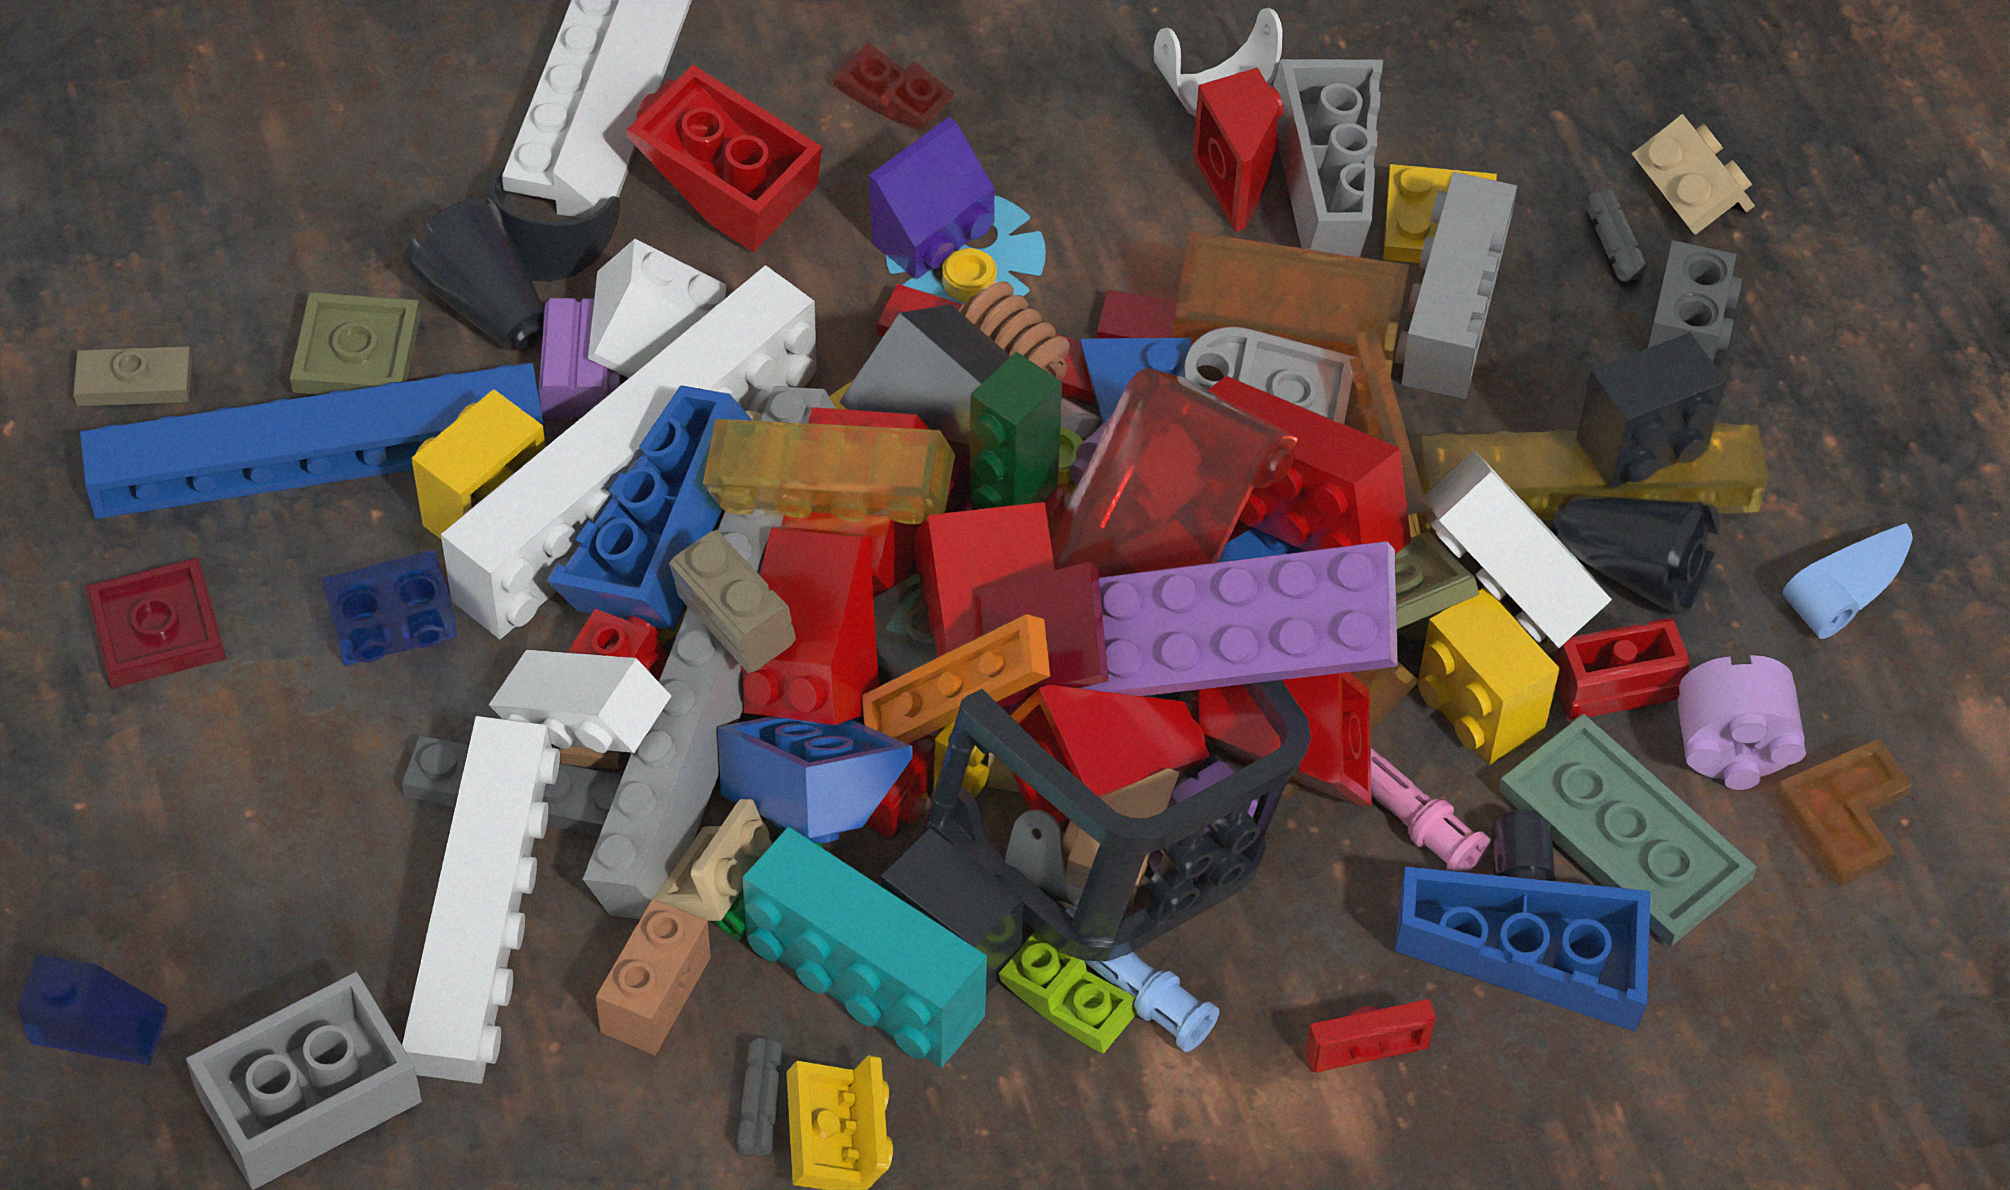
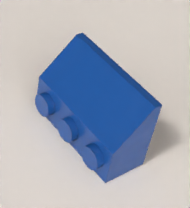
M766 717L718 727L721 796L735 803L740 799H752L759 815L773 821L774 826L779 828H788L789 826L813 843L835 841L839 838V832L862 828L913 758L911 745L854 720L830 725L779 717Z

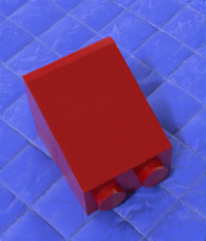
M1045 502L928 515L911 538L937 658L983 636L980 589L1055 570Z
M1350 672L1282 680L1308 718L1311 740L1301 767L1290 779L1359 807L1372 806L1370 689ZM1243 684L1199 689V692L1193 693L1191 699L1192 718L1201 726L1206 738L1231 756L1252 764L1281 746L1278 734Z
M1047 685L1039 688L1010 715L1045 751L1100 798L1167 768L1180 772L1177 780L1178 784L1210 757L1206 747L1204 732L1198 722L1192 718L1184 701ZM1011 770L1029 810L1039 809L1048 812L1055 817L1060 825L1061 833L1066 832L1070 819Z

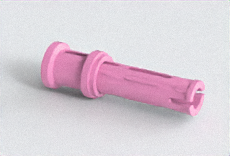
M1371 748L1372 796L1408 827L1410 839L1416 846H1427L1447 864L1446 871L1471 872L1487 853L1490 847V838L1483 832L1474 833L1453 815L1454 808L1446 800H1432L1390 762Z

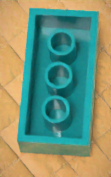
M789 826L743 876L746 937L752 949L762 958L770 962L778 960L795 971L801 982L810 990L818 994L826 992L845 1004L848 1012L861 1024L869 1027L875 1024L893 1036L898 1046L909 1056L919 1060L926 1058L939 1068H942L985 1017L987 955Z

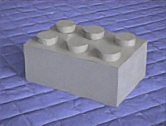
M357 971L186 1058L196 1094L251 1190L272 1181L422 1102L415 1066Z

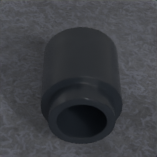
M1519 809L1507 812L1503 815L1502 819L1492 825L1491 838L1495 876L1555 881L1551 824L1548 820L1538 816L1534 811Z

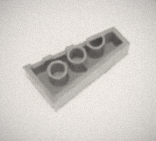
M1280 60L1273 84L1278 90L1283 104V115L1278 118L1277 126L1279 153L1305 264L1358 263L1372 221L1375 168L1373 167L1378 138L1376 125L1377 114L1380 108L1381 92H1379L1383 60Z
M1453 172L1448 192L1438 190L1431 217V222L1438 223L1435 238L1428 236L1425 238L1419 268L1426 271L1422 284H1413L1407 309V315L1413 316L1409 331H1401L1395 355V363L1404 364L1401 385L1461 399L1467 398L1513 214L1517 185Z

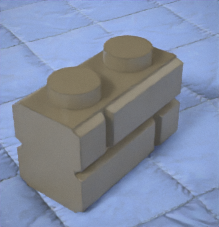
M718 530L710 531L674 556L669 563L673 578L676 580L675 586L678 596L748 673L755 672L792 646L796 640L793 625L790 623L792 619L789 607L773 590H769L768 584Z

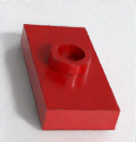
M1430 999L1383 1009L1377 1006H1366L1351 1012L1346 1017L1310 1024L1305 1054L1311 1072L1317 1073L1428 1049L1436 1019Z

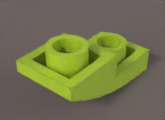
M1036 931L999 972L1000 981L1030 1007L1069 1035L1101 1054L1106 1052L1137 1014V1010L1134 1008L1135 996L1088 972L1085 961L1060 952Z

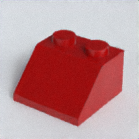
M1258 67L1198 85L1192 156L1235 232L1246 228L1272 177L1274 153L1279 151L1277 126L1278 118L1283 115V104L1276 87L1268 86Z

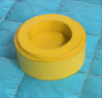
M973 248L960 249L951 253L944 261L942 271L944 290L949 296L958 301L966 302L970 297L996 283V263L984 251Z

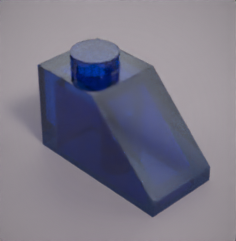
M41 954L36 955L17 1006L30 1044L150 1065L168 1014L165 1004L97 964Z

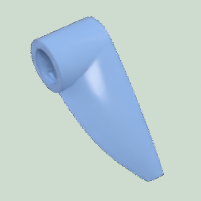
M1907 523L1852 544L1807 566L1787 583L1782 592L1783 597L1820 639L1834 635L1845 627L1859 610L1876 598L1897 575L1904 563L1913 539L1911 529Z

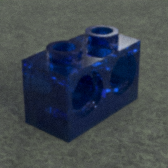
M436 550L322 578L328 612L344 666L358 662H374L389 654L416 647L428 648L444 640L457 637L453 606ZM369 618V619H366V620L357 621V620H359V619Z

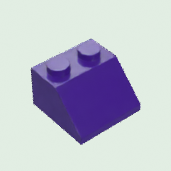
M950 117L869 175L872 244L915 280L932 268L938 269L942 267L945 259L951 253L957 251L971 239L982 237L995 222L994 186L958 124Z

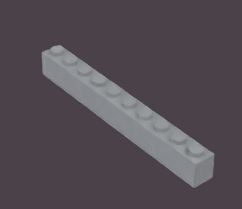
M773 387L718 531L759 575L770 530L782 524L812 407L836 409L825 389ZM689 607L659 681L671 695V698L636 751L631 753L583 877L584 882L610 916L641 919L651 900L654 899L694 841L720 771L718 727L738 723L744 707L741 665Z

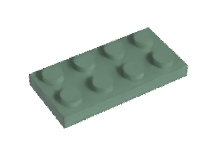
M1585 714L1578 717L1501 778L1498 791L1516 808L1534 811L1538 816L1548 820L1551 824L1552 840L1601 885L1651 891L1649 928L1670 947L1754 878L1757 869L1755 864Z

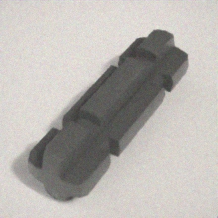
M1610 189L1592 192L1588 196L1589 202L1586 205V209L1591 220L1597 224L1595 229L1609 259L1615 262L1612 266L1618 279L1624 283L1642 279L1645 276L1644 270L1647 268V262L1642 251L1636 248L1638 245L1624 212L1618 209L1621 206L1615 193Z
M756 1038L749 1044L748 1069L745 1073L741 1106L742 1118L741 1123H739L737 1139L739 1153L747 1157L756 1156L763 1158L772 1151L773 1125H775L780 1082L778 1079L783 1056L782 1045L775 1039L765 1040Z

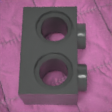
M1672 240L1648 348L1691 332L1712 362L1716 349L1727 351L1734 319L1724 317L1725 308L1736 309L1743 279L1732 276L1737 254Z

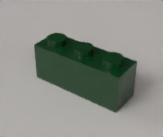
M1017 351L970 394L969 500L973 502L978 510L1042 503L1058 488L1062 382Z

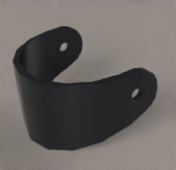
M499 168L495 172L488 188V198L498 207L532 281L552 282L575 276L596 262L608 246L617 226L620 213V199L618 197L611 196L596 213L576 221L547 222L532 220L511 212L503 205L507 191L503 188L502 180L505 169Z

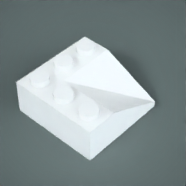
M1475 450L1424 496L1432 509L1426 515V518L1436 530L1435 533L1458 558L1468 551L1483 568L1476 574L1477 578L1499 601L1507 593L1523 609L1515 618L1539 643L1548 636L1560 648L1612 600L1591 573Z

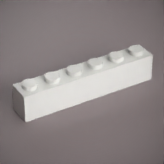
M480 716L475 718L402 1044L415 1066L416 1075L482 1084L486 1063L495 1064L497 1061L501 1043V1027L494 1026L498 1006H508L513 986V970L507 969L511 949H520L524 936L525 914L519 913L523 893H532L536 879L537 860L535 857H530L534 838H544L548 822V803L542 802L546 784H555L559 770L560 751L559 749L552 748L547 725Z

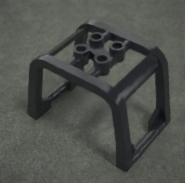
M1282 680L1243 684L1278 734L1281 746L1269 755L1158 815L1148 818H1130L1114 811L1045 751L983 689H980L964 697L960 703L952 733L948 738V746L935 789L931 794L932 799L922 831L924 834L931 828L945 840L952 839L961 843L971 853L977 864L993 876L999 874L1009 879L1017 887L1021 897L1024 898L1023 920L1060 952L1083 961L1107 962L1128 955L1240 892L1255 878L1266 849L1265 835L1286 784L1299 771L1311 740L1308 718ZM1181 691L1146 695L1144 697L1180 701ZM1207 742L1206 747L1210 757L1188 774L1190 778L1196 779L1199 772L1218 761V758ZM974 746L983 754L992 753L1100 844L1073 918L1016 867L1005 863V858L986 839L977 801L961 785ZM1260 797L1252 818L1248 814L1252 801ZM1207 826L1209 828V831L1204 833V830ZM1161 850L1163 857L1158 870L1147 884V889L1153 894L1150 905L1122 920L1146 854Z

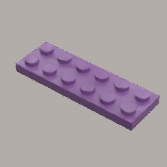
M1386 541L1099 578L1109 681L1081 689L1146 696L1396 667L1398 664L1395 549Z

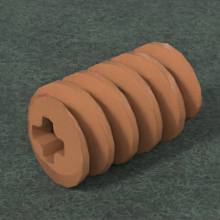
M1000 281L992 284L987 289L970 297L961 306L959 312L1010 356L1017 351L1061 382L1063 381L1068 368V364L1065 362L1070 348L1068 340L1063 336L1055 337V328L1050 323H1041L1042 316L1036 309H1027L1028 303L1022 295H1013L1014 289L1008 282Z

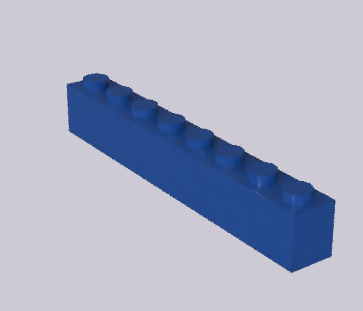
M533 363L515 366L503 365L495 369L462 374L450 373L436 378L403 383L391 382L383 386L350 391L338 390L324 395L291 400L278 399L271 403L238 408H220L212 412L179 417L166 416L158 420L126 425H107L100 429L80 431L85 485L94 518H106L413 470L411 458L416 454L419 447L427 439L437 437L457 420L465 407L471 403L479 402L493 389L543 425Z

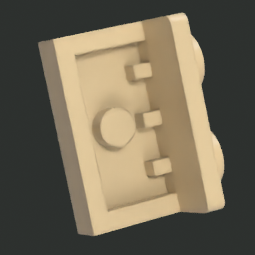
M1682 114L1632 153L1695 235L1737 202L1746 212L1755 206L1744 192L1752 183L1734 160H1731L1725 166L1721 163L1715 154L1722 150L1723 147L1704 123L1695 130Z
M740 799L722 826L702 827L654 899L707 921H721L743 889V876L772 845L767 826L762 822L752 799Z

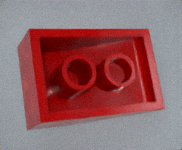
M693 64L627 129V137L711 226L753 253L818 185L822 155L821 145Z
M785 526L773 527L770 530L760 576L768 584L769 590H773L789 607L792 619L790 623L793 625L796 640L792 646L755 672L748 673L741 666L744 713L836 725L864 715L862 695L879 687L869 535Z

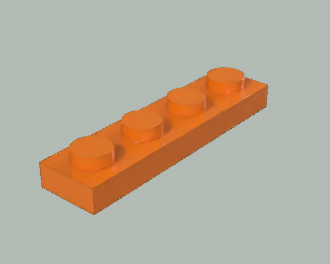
M1025 614L863 694L865 726L909 744L955 722L962 699L980 689H983L997 702L1050 677L1044 619Z

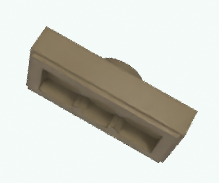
M190 347L77 350L74 383L76 405L100 406L189 402L192 367Z

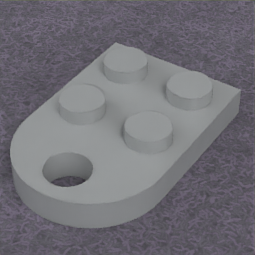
M1220 328L1201 336L1190 348L1181 371V390L1186 403L1189 404L1219 382L1206 380L1198 373L1197 367L1210 365L1219 369L1224 377L1229 376L1344 424L1357 357L1246 328Z

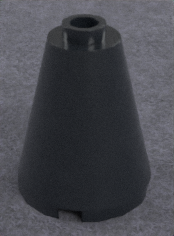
M469 197L451 205L432 218L426 224L432 233L421 245L413 238L403 256L404 266L411 276L504 349L517 347L519 350H524L539 341L543 336L545 309L495 203L487 198L486 204H483L478 197Z
M1575 495L1568 504L1562 503L1558 507L1553 519L1552 533L1558 536L1560 542L1580 561L1667 612L1682 615L1684 613L1681 605L1691 608L1705 585L1715 552L1706 550L1708 532L1718 535L1720 524L1718 510L1714 505L1705 502Z

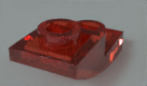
M869 42L838 72L834 82L835 87L865 107L895 122L923 130L952 100L955 94L953 90L914 61L905 70Z

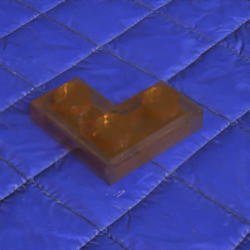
M1877 739L1780 781L1775 795L1838 885L1842 886L1891 863L1895 851L1868 813L1907 797L1912 783L1881 740Z

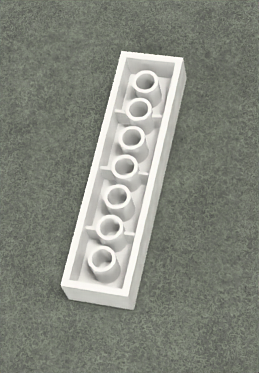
M766 265L441 534L451 601L498 639H502L514 627H520L529 622L535 615L538 607L557 592L547 582L548 578L558 564L565 567L580 545L575 540L588 520L595 523L613 497L609 489L620 473L626 474L636 464L643 453L639 445L680 385L729 393L744 411H755L763 415L774 386L803 388L812 379L817 370L815 301Z

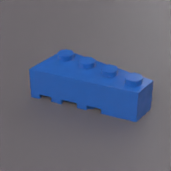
M680 385L639 445L643 453L636 464L626 474L620 473L609 489L613 497L595 523L587 521L575 539L580 545L567 565L564 567L558 564L547 580L577 611L592 614L594 609H598L624 620H627L629 616H636L645 620L653 627L675 631L685 603L678 596L675 586L676 580L673 578L669 563L674 556L710 531L716 530L757 428L754 421L731 394Z
M1405 867L1398 893L1395 951L1636 1032L1647 1006L1651 891Z

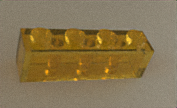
M715 419L703 485L722 509L735 514L748 515L754 513L755 509L776 510L783 515L794 518H805L810 516L811 512L832 513L838 518L849 521H862L866 519L867 515L889 516L892 520L904 524H920L928 515L945 513L955 453L940 430Z

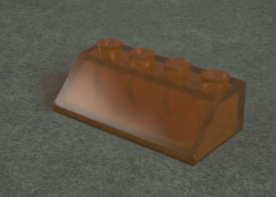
M1188 231L1173 338H1191L1192 347L1201 336L1210 331L1226 327L1246 328L1357 357L1353 374L1354 381L1389 385L1409 265Z

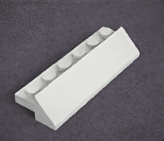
M571 0L503 172L504 190L556 200L557 214L581 219L596 213L611 196L619 198L637 149L627 137V129L637 120V111L643 99L650 93L654 94L660 88L692 0Z

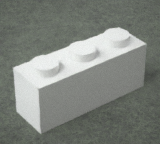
M526 650L489 706L503 720L547 725L551 744L562 749H569L570 746L590 748L599 753H605L607 750L634 753L671 698V695L636 658Z

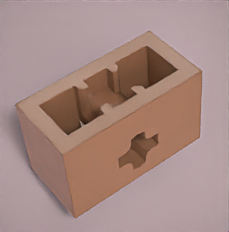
M651 900L596 995L600 1033L650 1054H657L711 958L707 920L658 900Z

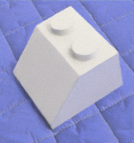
M634 239L597 271L588 359L630 378L725 299L726 284Z

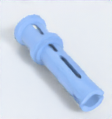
M1073 906L1071 910L1067 909L1066 912L1073 918L1077 907ZM1133 952L1107 962L1085 961L1087 965L1111 984L1135 996L1134 1008L1137 1010V1015L1145 1021L1154 1019L1177 1038L1176 1045L1185 1052L1196 1048L1207 1037L1218 1019V1007L1211 1002L1201 1003L1179 986L1180 978L1173 972H1166L1165 970L1156 971Z

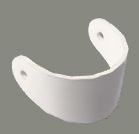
M1262 9L1257 16L1255 26L1247 42L1226 61L1197 74L1180 73L1181 49L1178 38L1172 29L1163 28L1157 33L1154 43V62L1187 112L1196 117L1198 85L1258 67L1268 86L1271 85L1276 76L1282 52L1281 22L1273 9Z

